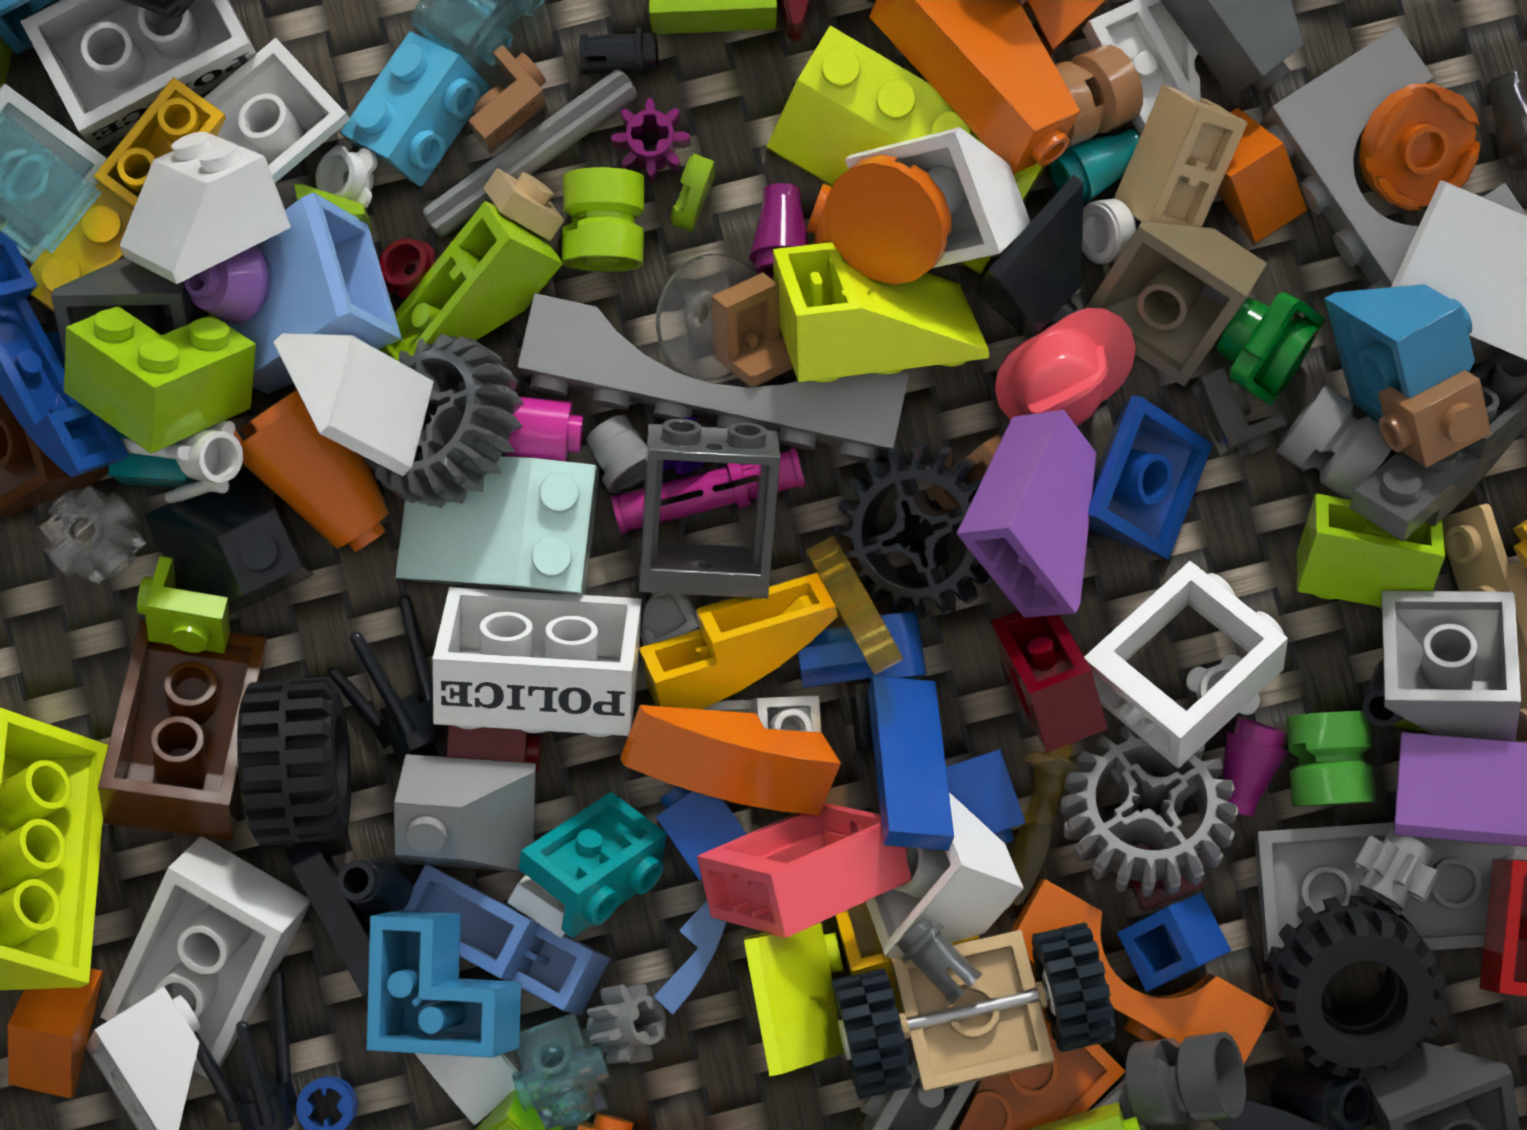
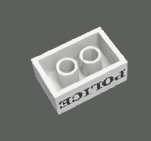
M60 0L20 21L78 132L95 150L128 134L173 77L200 96L220 85L257 53L229 0H195L184 14L176 18H170L122 0Z
M449 587L432 659L433 724L454 725L463 729L488 727L521 729L528 733L555 731L586 733L594 737L610 735L628 736L632 726L640 662L642 598Z

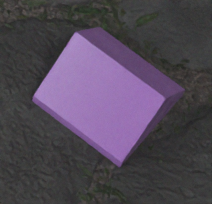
M1402 732L1399 749L1394 835L1527 847V743Z

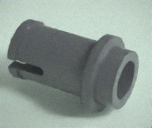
M924 917L896 945L905 953L901 960L905 964L911 960L946 996L947 1001L952 1005L964 991L946 973V969L951 968L968 987L972 986L982 976V973L976 970L939 932L944 927L940 922L934 926Z

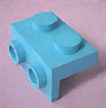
M409 31L351 115L350 120L344 125L340 134L352 145L360 149L367 148L374 152L377 158L394 166L410 182L423 186L473 114L474 105L488 92L489 84L459 54Z

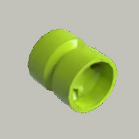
M610 167L581 168L568 171L563 175V212L572 218V223L562 228L563 266L590 272H622L639 269L643 266L644 229L635 223V218L644 214V175L636 171Z

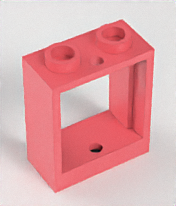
M824 803L820 815L795 813L697 855L712 918L783 938L794 935L912 880L907 860L908 847L883 845L880 814Z

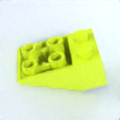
M833 242L773 249L774 281L778 283L779 325L798 382H832L845 376L869 373L895 374L904 369L933 365L952 367L962 365L967 361L989 358L988 346L959 283L927 272L916 281L895 285L871 280L852 268L834 247Z

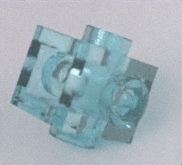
M575 1013L520 1032V1043L517 1053L522 1070L513 1073L512 1078L524 1111L535 1108L545 1129L549 1130L557 1126L570 1127L586 1121L591 1114L608 1109L601 1084L611 1081L612 1078L600 1043L589 1045Z

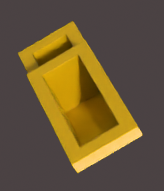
M813 573L770 586L768 599L733 597L697 608L696 614L699 630L639 648L648 689L656 706L705 709L755 683L780 667L811 643L838 617L836 605L818 573Z

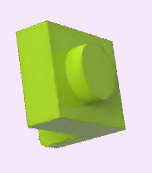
M160 556L154 576L143 577L137 598V613L146 615L148 641L173 645L180 650L191 653L205 650L224 654L230 635L228 598L176 589L174 559L172 557Z

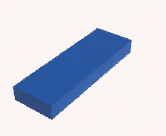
M872 676L868 687V699L883 845L949 851L954 839V829L936 682Z

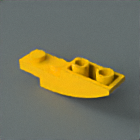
M173 77L93 177L98 183L29 268L38 285L30 295L54 312L51 295L55 288L124 258L119 245L153 160L173 151L171 145L183 136L196 132H207L217 136L226 120L225 114Z

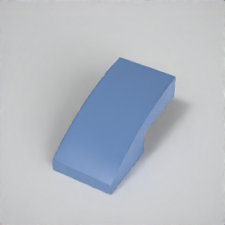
M707 901L679 930L698 949L654 996L672 1015L690 995L704 974L725 929L726 921L711 917Z

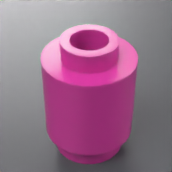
M519 396L524 404L513 415L517 417V420L523 427L510 434L508 442L515 452H505V457L539 458L567 462L569 452H581L584 415L573 414L572 401Z

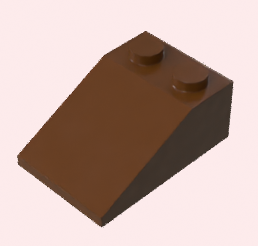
M146 620L139 621L98 784L104 823L233 841L242 800L237 758L239 708L248 684L262 680L267 638L230 633L224 654L205 650L191 653L180 650L173 645L148 641Z

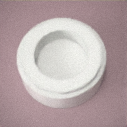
M1105 199L1090 202L1083 208L1082 251L1090 261L1096 264L1116 262L1136 231L1134 217L1130 209L1120 200Z

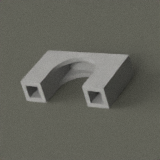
M1399 26L1273 105L1262 120L1266 130L1284 143L1292 168L1301 180L1298 185L1304 202L1313 213L1317 215L1320 213L1324 214L1336 232L1333 235V242L1337 251L1348 265L1352 267L1359 266L1371 284L1368 289L1391 287L1419 227L1394 222L1378 213L1362 195L1356 182L1353 167L1354 150L1361 132L1364 131L1372 112L1390 94L1410 84L1430 83L1434 78ZM1506 183L1483 196L1487 200L1527 216Z

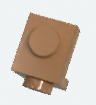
M761 273L711 296L714 358L749 386H757L793 369L784 339L780 337L778 283L766 274Z
M1466 370L1412 398H1408L1391 386L1378 393L1383 417L1379 419V427L1386 443L1395 452H1403L1425 468L1491 434L1480 379Z

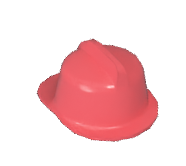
M1085 308L1067 315L1039 334L1025 340L1007 354L997 370L994 386L998 406L1010 421L1015 416L1065 410L1076 426L1081 425L1093 416L1101 402L1108 399L1124 384L1133 368L1136 347L1132 330L1121 316L1105 308Z

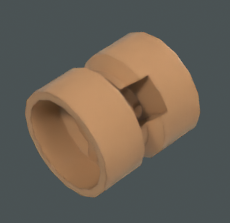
M1102 45L1075 56L1070 62L1054 64L1080 109V113L1067 135L1070 142L1066 149L1090 140L1097 133H1106L1131 123L1140 115L1143 106V88L1140 77L1131 59L1121 49L1113 45Z

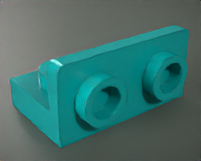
M609 792L522 849L518 869L565 905L561 930L571 938H574L592 924L595 926L601 925L609 919L618 906L637 893L640 895L647 893L656 885L664 870L662 858L667 833L613 792Z

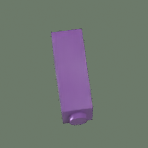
M1065 410L1012 417L956 533L1024 618L1074 614L1077 612L1081 602L1090 518L1088 510L1092 499L1096 451Z

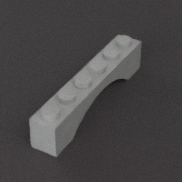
M534 293L517 366L522 378L531 380L529 388L541 393L567 396L568 388L593 393L591 401L601 406L628 410L631 401L654 406L653 415L665 420L692 417V415L717 420L715 428H728L730 425L740 422L755 423L763 426L767 431H778L779 443L785 446L803 450H815L816 442L841 447L839 454L841 457L862 463L878 459V455L888 457V451L894 448L909 374L898 372L895 374L869 373L845 376L832 382L794 381L784 385L759 387L713 384L677 373L644 355L615 330L598 307Z

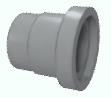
M625 415L614 416L598 425L589 433L586 442L594 453V458L605 473L602 477V482L609 493L617 494L627 491L645 480L647 445Z

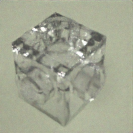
M88 486L82 492L79 488L73 489L60 497L48 511L51 518L39 527L52 542L44 549L45 552L68 578L78 573L81 577L97 584L103 579L109 581L125 571L136 559L134 553L146 544L144 539L133 528V525L140 519L122 497L115 491L106 496L91 486ZM94 523L95 532L93 537L86 542H79L76 537Z

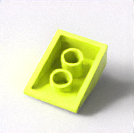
M820 922L787 938L765 932L744 936L769 1077L784 1074L843 1054L844 1050L838 1027L831 973L843 971L836 932L824 935L822 923Z

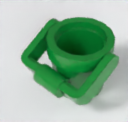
M1286 292L1279 293L1270 306L1247 297L1224 330L1217 344L1216 352L1233 364L1229 374L1230 379L1249 394L1271 407L1301 366L1326 319L1305 302ZM1295 312L1302 317L1301 320L1293 317Z

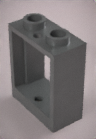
M671 419L665 421L662 425L648 424L639 558V592L768 599L780 467L778 431H767L761 425L748 422L734 423L728 428L701 427L699 423L688 419ZM680 460L758 465L752 547L658 542L663 461Z

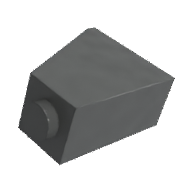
M1160 0L1230 98L1251 84L1260 93L1290 71L1284 60L1304 45L1291 0Z

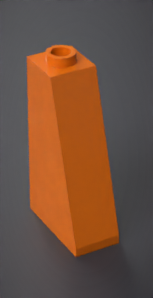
M876 0L869 16L870 19L991 151L1010 164L1013 174L1037 163L1040 166H1046L1062 155L1069 145L1070 139L1067 135L1079 115L1080 109L1023 7L1017 0Z

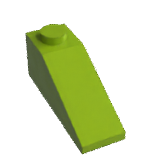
M484 201L426 273L421 282L394 313L402 340L377 350L399 361L400 351H406L410 356L414 355L420 338L424 340L425 344L432 345L440 334L456 338L462 336L465 339L470 338L476 341L525 311L533 301L534 293H540L562 266L563 262L547 239L503 215L496 206Z

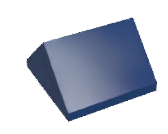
M1132 395L1119 412L1094 477L1092 499L1088 510V515L1090 516L1088 530L1155 557L1169 560L1213 443L1143 397Z

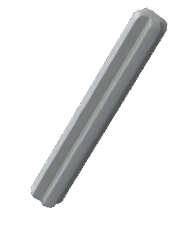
M614 70L427 205L423 210L425 220L439 237L448 236L470 220L484 201L490 204L493 203L483 188L496 168L501 169L516 179L519 178L522 172L532 175L633 102L637 96L634 84L622 70Z

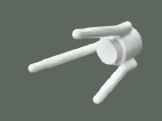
M222 421L179 441L178 444H172L152 454L131 439L120 437L128 453L176 459L181 471L186 476L198 480L168 491L165 494V500L168 503L184 501L208 492H227L229 489L228 481L237 475L243 462V449L239 440L233 435L236 427L231 421Z

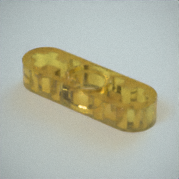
M834 535L805 550L874 676L903 661V657L883 619Z

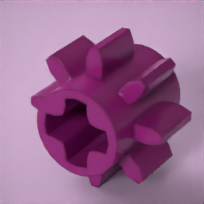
M652 98L647 99L645 110L635 115L623 109L621 116L624 125L627 127L626 133L611 135L614 148L629 149V153L623 158L622 168L632 171L638 166L647 171V177L650 182H655L657 170H661L666 166L671 170L679 172L681 165L678 156L675 154V148L690 146V134L674 132L673 130L680 120L679 110L674 108L665 115L655 110ZM646 131H658L659 140L655 151L644 150L642 141L645 140Z

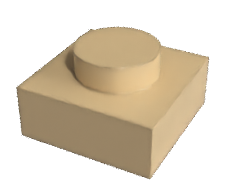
M496 168L483 188L500 213L549 241L552 240L564 222V219L550 201L554 195L553 192L542 182L527 173L522 172L519 178L516 179L501 169Z

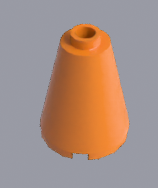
M297 389L240 427L239 429L246 437L244 441L237 431L233 432V435L239 440L243 449L242 464L336 549L348 543L352 550L357 552L386 532L380 521L389 514L376 478H374L371 466L364 461V456L319 434Z

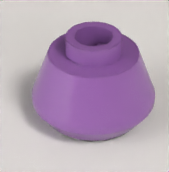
M255 245L184 280L191 300L197 307L226 323L240 324L251 319L264 304L270 286V273L263 253Z

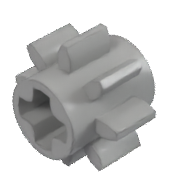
M1390 829L1383 842L1369 835L1354 861L1357 864L1355 868L1365 873L1359 888L1377 901L1379 900L1400 911L1404 910L1410 897L1421 904H1425L1439 878L1437 876L1439 872L1428 866L1434 851L1412 836L1394 835V829Z
M621 984L601 989V998L604 1004L587 1009V1014L589 1015L587 1031L590 1044H593L602 1052H607L606 1063L609 1065L622 1062L634 1064L652 1060L653 1053L650 1045L666 1039V1015L663 1005L655 998L647 996V985L645 984L630 987Z

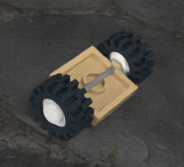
M1084 922L1032 935V954L1036 964L1035 973L1038 982L1034 981L1022 930L953 945L976 970L982 973V976L972 986L968 987L951 968H947L946 973L964 991L952 1005L947 1001L946 996L911 960L905 964L901 960L902 957L892 959L891 965L903 1013H899L898 1008H896L895 997L885 969L832 980L841 1042L859 1099L912 1087L910 1063L905 1048L906 1040H910L922 1094L1052 1064L1055 1059L1042 1012L1044 1008L1047 1022L1050 1023L1053 1039L1056 1040L1058 1050L1061 1052L1115 1040L1116 1026L1113 1020V1006L1109 999V996H1111L1109 984H1106L1104 976L1106 972L1103 961L1099 959V949L1096 941L1093 940V933L1088 928L1087 923Z

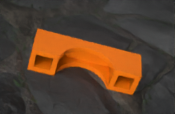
M1038 879L1010 932L1022 930L1035 980L1037 978L1035 973L1036 964L1032 954V935L1086 922L1088 928L1093 933V940L1097 943L1099 959L1103 961L1106 972L1104 976L1106 984H1109L1111 994L1109 999L1113 1009L1128 1017L1123 1028L1125 1031L1143 1041L1174 1038L1180 1043L1187 1036L1226 1031L1235 1040L1243 1064H1245L1274 1010L1273 1007L1218 976L1206 974L1192 986L1173 994L1148 995L1134 990L1115 974L1105 957L1100 933L1102 911L1050 881Z

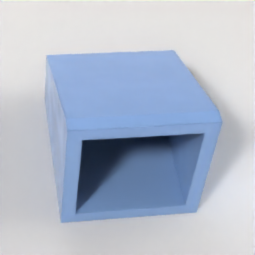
M316 193L302 197L285 209L291 228L256 245L263 253L270 273L269 291L262 307L251 319L244 323H226L256 344L253 388L267 394L294 384L273 343L282 333L353 335L376 349L402 340L368 224Z

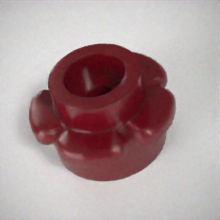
M410 238L399 239L391 243L384 250L379 261L387 291L390 293L397 292L401 299H406L437 261L434 258L436 252L433 247L426 242ZM416 266L415 272L411 275H407L408 271L412 267Z

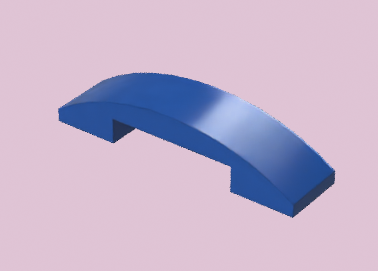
M0 231V394L29 437L45 455L69 476L75 477L124 461L129 456V453L116 429L64 393L65 369L27 300V297L38 285L9 231Z

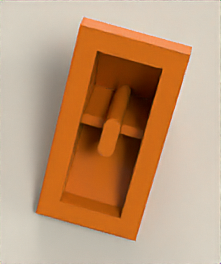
M1237 107L1230 113L1244 119L1248 124L1217 193L1254 246L1303 215L1307 211V207L1284 143Z
M90 968L89 984L83 987L26 989L23 991L8 1022V1085L70 1099L74 1098L86 1051L85 1046L88 1043L105 971Z

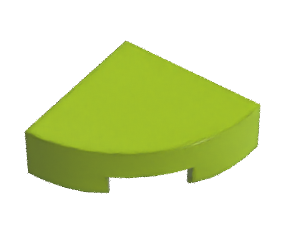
M694 153L692 157L689 156L680 180L684 185L671 211L670 220H672L673 226L691 233L693 232L715 178L713 160Z

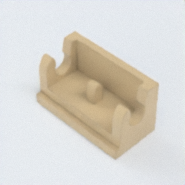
M1162 84L1113 199L1122 201L1130 209L1132 215L1141 222L1150 221L1202 227L1248 122L1201 97L1200 101H1197L1176 88Z

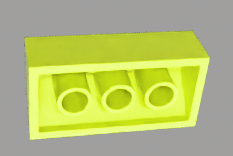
M829 26L797 79L766 148L832 187L835 180L848 170L845 159L849 155L959 127L983 145L985 144L928 82L836 28ZM1037 163L1013 174L1023 202L1026 201L1044 171L1045 166H1040ZM993 255L960 263L981 275Z
M0 708V990L83 987L89 984L103 827L98 784L108 745Z

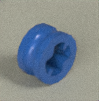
M325 1076L310 1082L302 1089L297 1098L296 1113L299 1122L305 1130H345L355 1119L359 1102L356 1091L349 1082L340 1077ZM321 1089L322 1095L325 1096L333 1089L342 1097L337 1104L338 1110L343 1114L340 1121L333 1123L332 1117L324 1120L323 1124L314 1117L313 1114L316 1112L318 1105L312 1097L317 1090Z

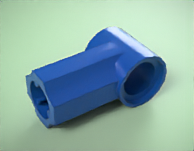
M915 612L870 617L861 620L860 625L825 628L811 643L797 653L803 689L868 679L871 682L872 676L905 679L927 676L919 618Z

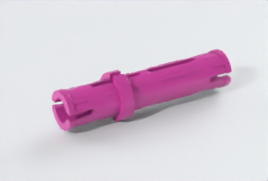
M796 448L780 453L777 493L798 486L799 488L805 487ZM727 463V467L662 483L661 500L702 490L703 495L661 506L659 523L685 518L738 503L739 509L751 506L750 500L756 498L757 481L714 492L713 488L721 484L758 475V465ZM644 488L622 495L615 494L611 496L621 534L642 527Z

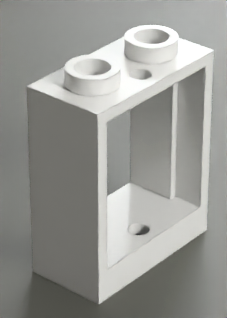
M1189 561L1084 658L1092 670L1101 705L1179 769L1284 670L1288 638L1271 616L1261 611L1254 612L1240 601L1223 578L1214 573L1206 574L1193 562ZM1189 605L1247 651L1248 654L1195 704L1185 711L1126 661Z

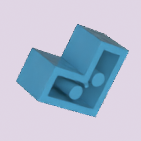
M397 910L370 916L366 1050L494 1058L518 1049L520 1043L521 982L459 979L461 913Z

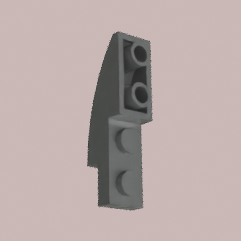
M1500 349L1472 374L1479 378L1481 382L1491 434L1427 468L1403 452H1397L1354 490L1349 509L1402 541L1407 539L1424 522L1435 527L1480 482L1527 425V360Z

